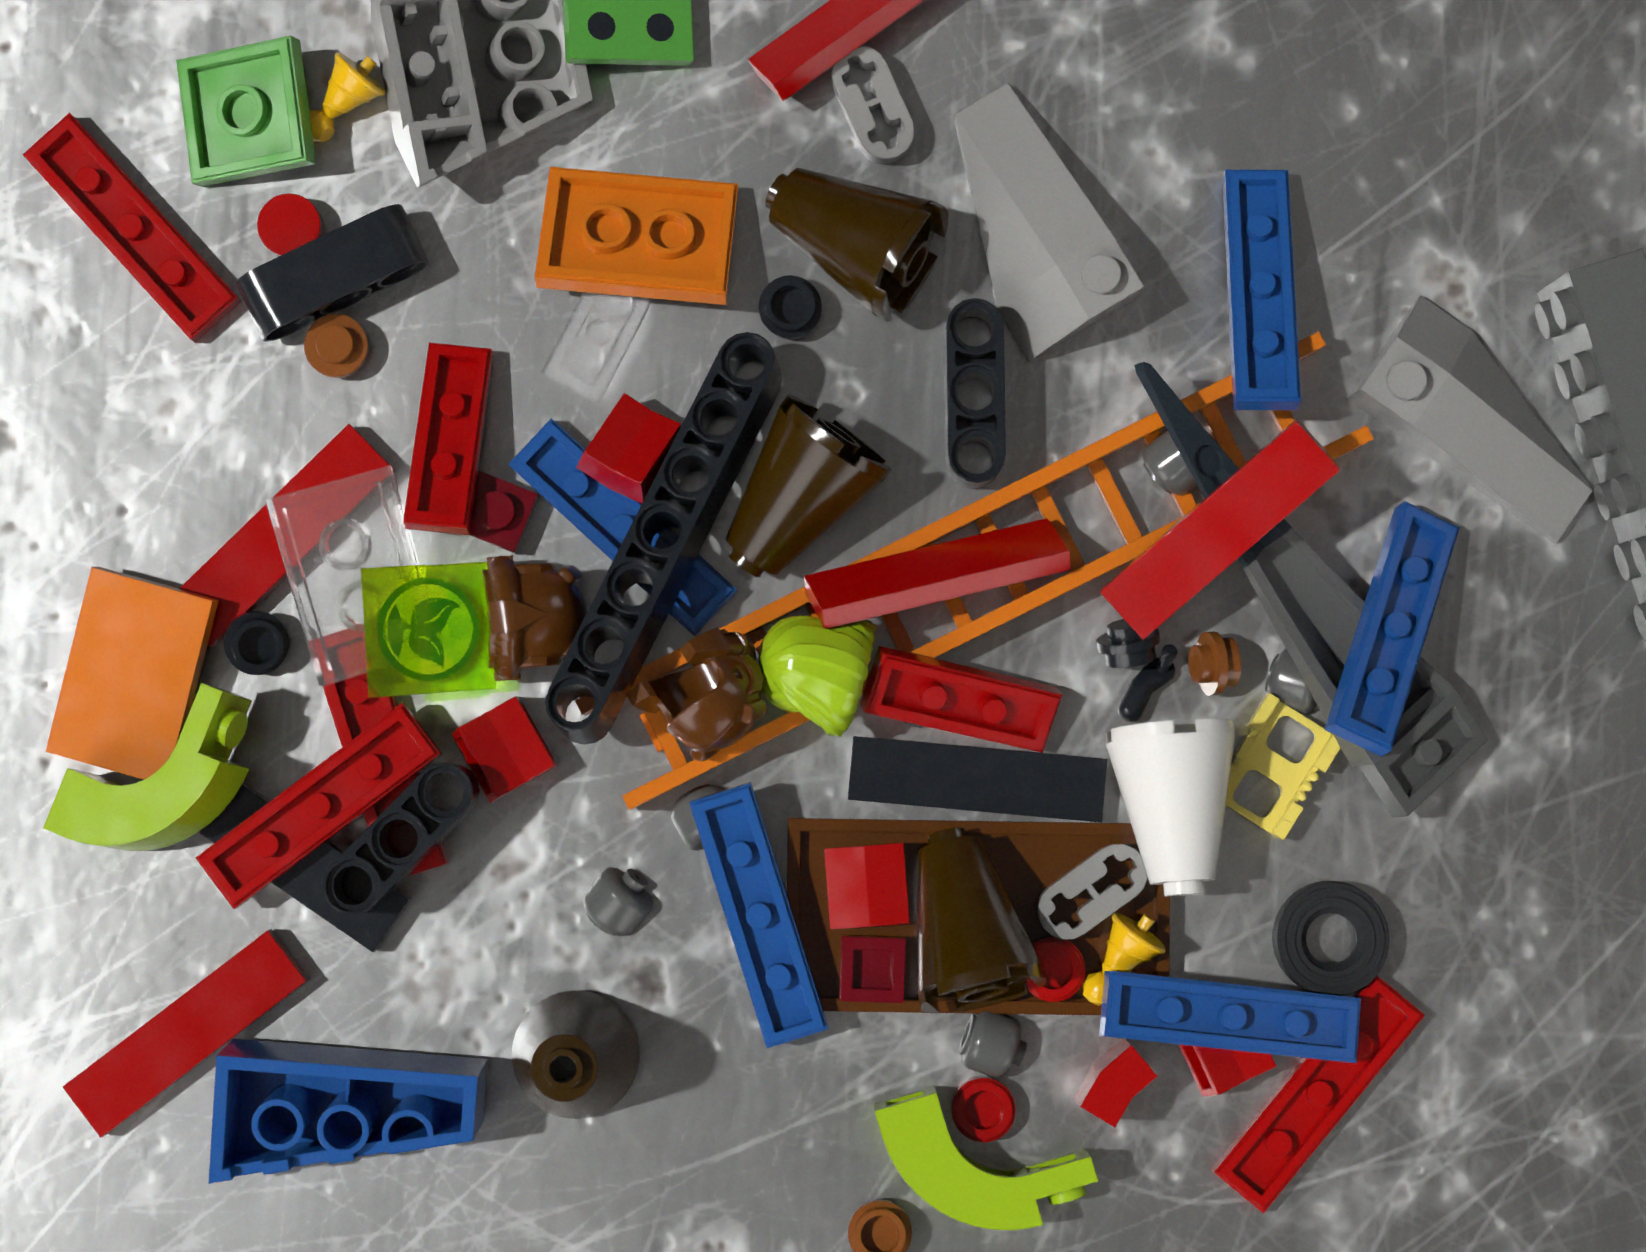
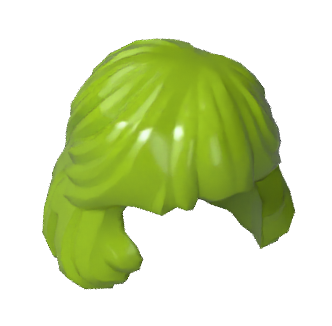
M791 616L779 620L768 630L760 645L758 664L764 677L761 692L776 707L789 712H800L823 728L829 736L836 735L841 737L854 720L858 701L862 695L863 682L868 677V664L871 660L872 646L875 643L874 633L876 626L870 620H862L824 629L817 617Z

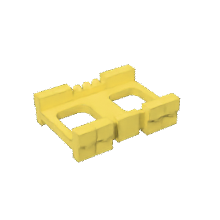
M1267 693L1247 725V728L1251 729L1250 733L1243 737L1232 755L1234 759L1231 762L1225 806L1262 828L1273 837L1284 840L1303 810V807L1297 804L1298 801L1306 800L1307 795L1305 791H1311L1313 788L1310 782H1315L1319 778L1316 772L1326 773L1340 750V746L1332 733L1324 730L1323 727L1279 701V698L1271 693ZM1283 716L1290 717L1303 725L1314 736L1312 744L1303 759L1298 763L1290 762L1271 750L1267 745L1269 734L1277 721ZM1249 770L1257 771L1280 787V796L1269 814L1265 817L1255 815L1234 800V791L1245 773Z

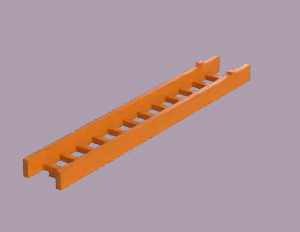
M1319 331L1298 341L1299 361L1318 353L1326 346ZM1232 375L1181 399V401L1192 414L1200 412L1212 438L1235 465L1240 468L1246 462L1216 405L1217 402L1233 395ZM1269 410L1279 432L1283 431L1295 420L1290 410ZM1158 412L851 563H860L934 545L933 543L975 523L980 534L997 530L990 515L1029 495L1032 496L1042 518H1048L1070 550V573L1030 593L1024 582L1007 585L1006 587L1013 601L974 621L971 620L960 597L943 601L957 629L915 649L897 612L880 616L896 649L935 659L1136 559L1197 505L1191 492L1183 496L1172 493L1171 495L1182 517L1142 536L1103 460L1142 439L1146 446H1148L1161 434L1160 430L1166 428ZM1366 425L1323 446V448L1335 460L1369 443L1374 438ZM1086 467L1126 545L1088 564H1085L1047 489L1048 486ZM804 586L719 628V630L725 629L728 632H739L744 636L749 635L759 655L760 645L766 635L763 627L804 607L809 616L817 618L818 616L806 596ZM681 648L643 666L631 689L645 680L653 681L689 665L680 651ZM868 677L863 682L862 695L864 693ZM584 696L575 700L582 715L586 716L593 711L594 698ZM661 710L656 714L645 712L639 716L657 752L664 750L673 770L622 795L628 809L632 810L811 720L800 712H789L786 710L787 714L749 732L737 743L720 749L717 754L708 760L701 762L694 759L687 762L676 738L667 730L668 722Z

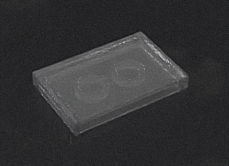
M391 465L265 499L319 686L329 685L391 666L383 657L376 636V622L384 600L398 586H400L402 662L444 649L410 529H405L403 524L405 511Z

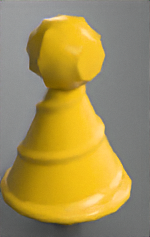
M340 52L335 54L334 68L328 81L329 85L324 102L321 104L322 110H309L313 142H327L333 137L335 132L333 119L344 113H349L352 109L364 103H369L378 96L385 95V89L369 74L377 63L368 55L358 65Z
M1112 914L1113 924L1110 938L1107 941L1108 946L1105 960L1102 964L1103 969L1102 971L1088 974L1082 983L1083 995L1089 1002L1097 1006L1102 1005L1105 971L1130 973L1134 968L1146 961H1150L1154 956L1165 953V946L1148 931L1155 922L1150 916L1144 914L1137 923L1123 914Z

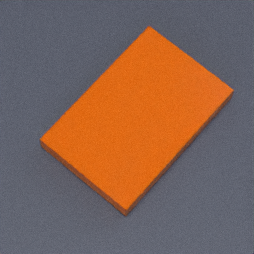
M550 167L535 270L536 288L726 305L738 201V184Z
M91 567L45 752L143 780L158 771L172 754L193 705L219 600L103 567Z

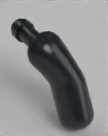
M1165 645L1162 648L1161 657L1148 663L1128 684L1117 709L1122 719L1129 722L1138 721L1152 693L1173 679L1176 670L1173 660H1175L1178 653L1174 645Z

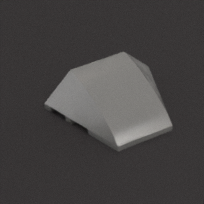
M371 0V22L394 139L418 188L589 104L593 100L586 64L566 63L563 0Z

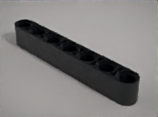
M750 332L736 334L727 339L720 348L548 689L545 699L546 712L560 732L574 743L582 745L596 743L604 738L612 728L627 698L626 693L631 690L780 391L782 376L774 350L768 340L759 334ZM758 361L765 364L763 371L755 378L745 380L735 376L740 366L746 362ZM721 416H732L737 419L735 427L724 435L717 436L708 433L710 424ZM703 471L710 474L704 487L697 491L687 492L679 489L681 481L691 472ZM671 526L681 529L679 539L672 546L663 549L651 546L653 537L659 530ZM638 583H647L653 586L650 597L644 603L636 606L623 604L624 595L631 586ZM613 639L623 641L622 653L616 660L606 664L595 662L596 650L602 643ZM584 696L594 698L593 711L586 719L578 722L566 721L567 708L572 701Z

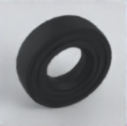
M1319 881L1298 889L1283 903L1273 925V950L1280 968L1292 982L1311 993L1344 996L1362 989L1378 975L1386 961L1389 950V928L1381 908L1366 892L1344 882ZM1327 913H1336L1345 917L1352 925L1355 933V944L1351 953L1344 960L1332 964L1318 961L1310 953L1306 942V935L1310 924L1317 917Z

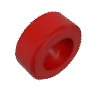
M287 193L273 197L262 207L257 220V230L262 243L279 257L323 236L324 224L321 214L308 199L297 194Z
M1054 936L1043 937L1033 942L1032 944L1044 966L1047 980L1046 984L1039 988L1030 979L1025 982L1026 988L1037 998L1048 1002H1059L1073 996L1080 989L1085 978V962L1080 951L1071 942Z
M975 1076L965 1080L955 1090L951 1100L952 1119L957 1129L968 1139L976 1142L997 1140L1008 1132L1014 1122L1016 1113L1015 1102L1012 1094L1001 1081L989 1076Z

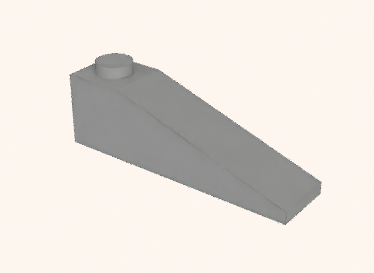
M1007 83L954 114V122L969 189L972 193L980 228L979 234L983 252L985 251L992 282L995 305L1028 363L1136 300L1144 285L1108 226L1011 86Z
M1421 295L1415 300L1347 398L1350 402L1553 543L1558 542L1593 491L1474 332Z

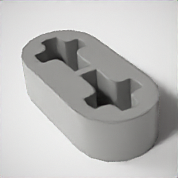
M860 46L833 66V90L859 149L864 156L876 164H894L906 157L912 147L914 136L913 121L884 58L871 47ZM859 63L864 71L872 68L876 71V74L870 79L873 99L866 102L857 84L846 86L843 82L849 78V66L851 64ZM880 109L884 121L889 127L897 125L901 127L902 131L896 135V147L887 149L883 141L875 143L870 141L869 138L875 134L876 127L872 112Z
M1109 844L1091 854L1050 884L1040 894L1036 909L1037 918L1041 926L1050 935L1060 939H1075L1087 933L1142 891L1148 876L1141 854L1136 849L1124 844ZM1111 855L1120 862L1129 858L1134 865L1128 872L1129 880L1132 882L1129 887L1122 889L1121 886L1114 883L1097 893L1092 884L1102 878L1108 871L1103 861ZM1086 889L1091 899L1076 910L1077 916L1080 919L1078 924L1070 927L1069 924L1061 921L1054 925L1049 918V915L1055 910V905L1051 899L1059 893L1067 899H1072Z

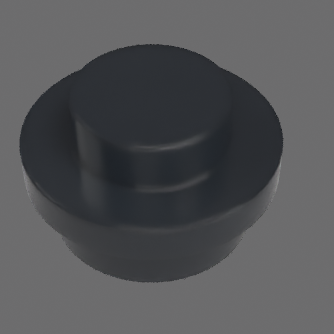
M788 275L776 278L765 287L759 299V315L763 325L770 333L782 339H798L806 336L817 326L821 317L822 303L817 289L802 277Z
M250 611L239 615L230 623L224 636V650L230 663L239 671L250 675H263L275 670L284 661L289 648L288 634L283 624L273 615L262 611Z
M1124 619L1108 624L1107 633L1099 636L1096 639L1098 652L1105 654L1107 666L1111 668H1130L1155 660L1157 658L1155 646L1160 643L1161 639L1159 629L1156 628L1142 640Z

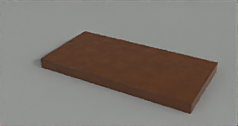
M788 818L787 897L823 1011L927 1013L921 1011L917 997L918 851L929 844V835L944 829L964 828L967 836L980 837L1033 943L1040 938L1052 936L1041 926L1037 918L1036 909L1040 894L1050 884L1106 845L1124 844L1136 849L1140 853L1131 823ZM904 843L909 924L830 929L824 849ZM1112 855L1107 857L1103 861L1107 867V873L1093 883L1092 886L1097 893L1114 883L1121 886L1122 889L1128 888L1132 883L1128 877V872L1134 867L1132 861L1128 858L1120 862L1113 858ZM1147 878L1142 891L1114 913L1123 914L1137 923L1144 914L1150 916L1155 922L1148 931L1156 936L1165 946L1164 954L1154 956L1150 961L1144 962L1130 973L1170 977V896H1164L1163 885H1151ZM1086 889L1072 899L1065 898L1061 893L1051 899L1055 905V910L1049 915V918L1054 925L1061 921L1066 922L1070 927L1078 924L1080 919L1077 916L1076 910L1091 899ZM1112 914L1084 935L1075 939H1065L1076 946L1083 956L1085 962L1084 981L1088 974L1102 971L1103 969L1102 964L1104 963L1107 951V941L1110 938L1113 924ZM841 935L906 937L904 1003L839 1001ZM1082 985L1073 996L1059 1002L1041 1000L1028 989L1027 995L1017 999L969 1011L957 1012L955 1000L938 1001L940 1013L980 1014L981 1012L988 1011L995 1014L1101 1015L1102 1005L1097 1006L1085 998Z

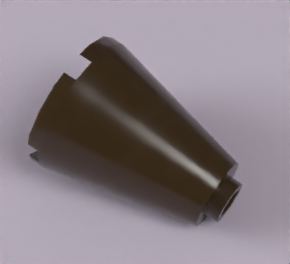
M803 168L794 169L788 176L785 174L779 175L771 185L765 201L766 208L770 209L769 222L774 228L872 314L887 322L892 320L890 309L903 313L921 290L938 257L928 251L933 235L936 233L945 238L948 228L949 213L947 209L933 200Z
M787 395L779 406L725 537L728 544L733 548L728 555L729 558L744 571L758 578L764 571L773 575L779 574L880 485L892 470L891 467L884 465L886 460L836 420L831 423L819 417L815 422L812 418L818 409L792 395Z
M949 828L929 835V844L918 851L917 997L921 1011L940 1013L938 1001L955 1000L957 1012L1007 1002L1027 995L1025 982L1030 979L1039 988L1044 986L1047 980L1044 966L980 837L967 836L964 828Z
M585 990L558 992L537 1003L521 1021L512 1046L514 1073L525 1095L542 1110L568 1119L593 1117L616 1105L632 1086L640 1062L638 1035L627 1014L607 998ZM567 1056L571 1058L576 1065V1073L566 1070L560 1064L558 1057Z

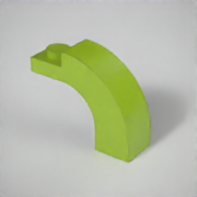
M201 683L178 742L169 759L158 771L137 783L122 785L98 774L67 768L43 828L79 843L124 851L156 850L184 841L198 833L224 811L235 797L249 771V768L228 759L232 749L240 743L246 732L248 724L247 712L252 700L231 691Z
M934 1086L873 1104L887 1152L905 1182L930 1206L957 1221L992 1230H1020L1042 1226L1043 1222L1037 1205V1199L1048 1197L1050 1205L1070 1202L1087 1194L1085 1185L1098 1182L1092 1158L1086 1149L1013 1169L993 1168L976 1162L968 1157L951 1138Z

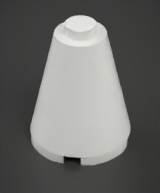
M1195 719V724H1174V720L1116 727L1111 729V732H1106V747L1149 883L1151 885H1163L1165 897L1203 894L1202 882L1215 880L1235 740L1233 720Z

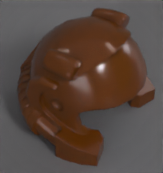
M513 555L487 557V570H482L488 613V668L494 669L495 681L521 680V668L559 666L587 614V603L577 584L583 579L582 572L573 565L564 566L559 571L556 570L555 565L552 563L514 565Z
M718 627L689 640L680 649L689 664L699 665L666 675L657 680H645L626 693L631 704L639 710L654 714L661 710L667 718V730L681 743L691 747V757L701 762L713 757L720 749L727 748L741 740L749 733L755 721L762 718L766 713V701L761 698L764 677L759 664L756 662V652L751 641L739 632H728L725 629L719 630Z

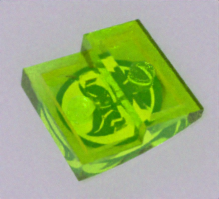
M487 562L360 568L368 698L497 689L494 669L488 668V613L482 570H487Z

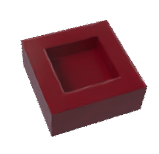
M479 471L477 474L469 536L517 555L540 495Z
M841 935L839 1001L904 1003L906 937Z

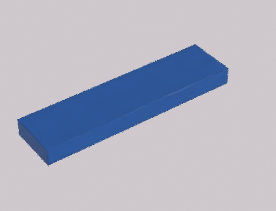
M1225 170L1222 183L1233 410H1298L1301 403L1288 170Z
M551 418L508 465L613 561L642 504L610 490L576 468L585 449ZM665 527L655 534L651 546L659 549L668 548L675 544L680 536L670 527ZM698 554L669 614L696 637L738 590ZM638 583L646 593L651 595L653 589L651 584Z
M1406 501L1394 508L1324 730L1379 756H1383L1392 750L1457 539L1459 527Z
M748 782L691 800L689 804L766 1048L827 1030L826 1017L752 783Z
M1105 971L1099 1036L1356 1063L1361 998Z

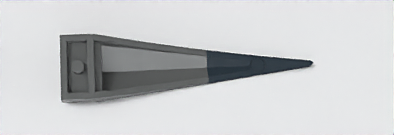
M1146 362L1136 364L1135 371L1203 497L1206 498L1239 468L1193 416L1154 367ZM1283 519L1242 554L1238 561L1327 722L1365 602ZM1421 656L1390 752L1379 756L1334 735L1350 766L1360 767L1392 818L1409 816L1488 741V738L1457 690Z

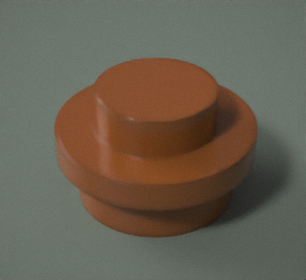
M330 314L316 320L308 329L304 340V351L310 365L322 375L331 378H343L355 373L364 364L369 350V342L364 329L354 319L342 314Z
M1215 631L1203 632L1197 641V645L1191 647L1188 656V668L1191 679L1194 683L1200 685L1206 695H1220L1224 692L1225 688L1235 687L1239 682L1241 674V657L1236 641L1232 637H1221Z
M877 1199L864 1203L853 1213L848 1225V1239L854 1252H906L912 1239V1227L909 1217L900 1206L888 1200Z

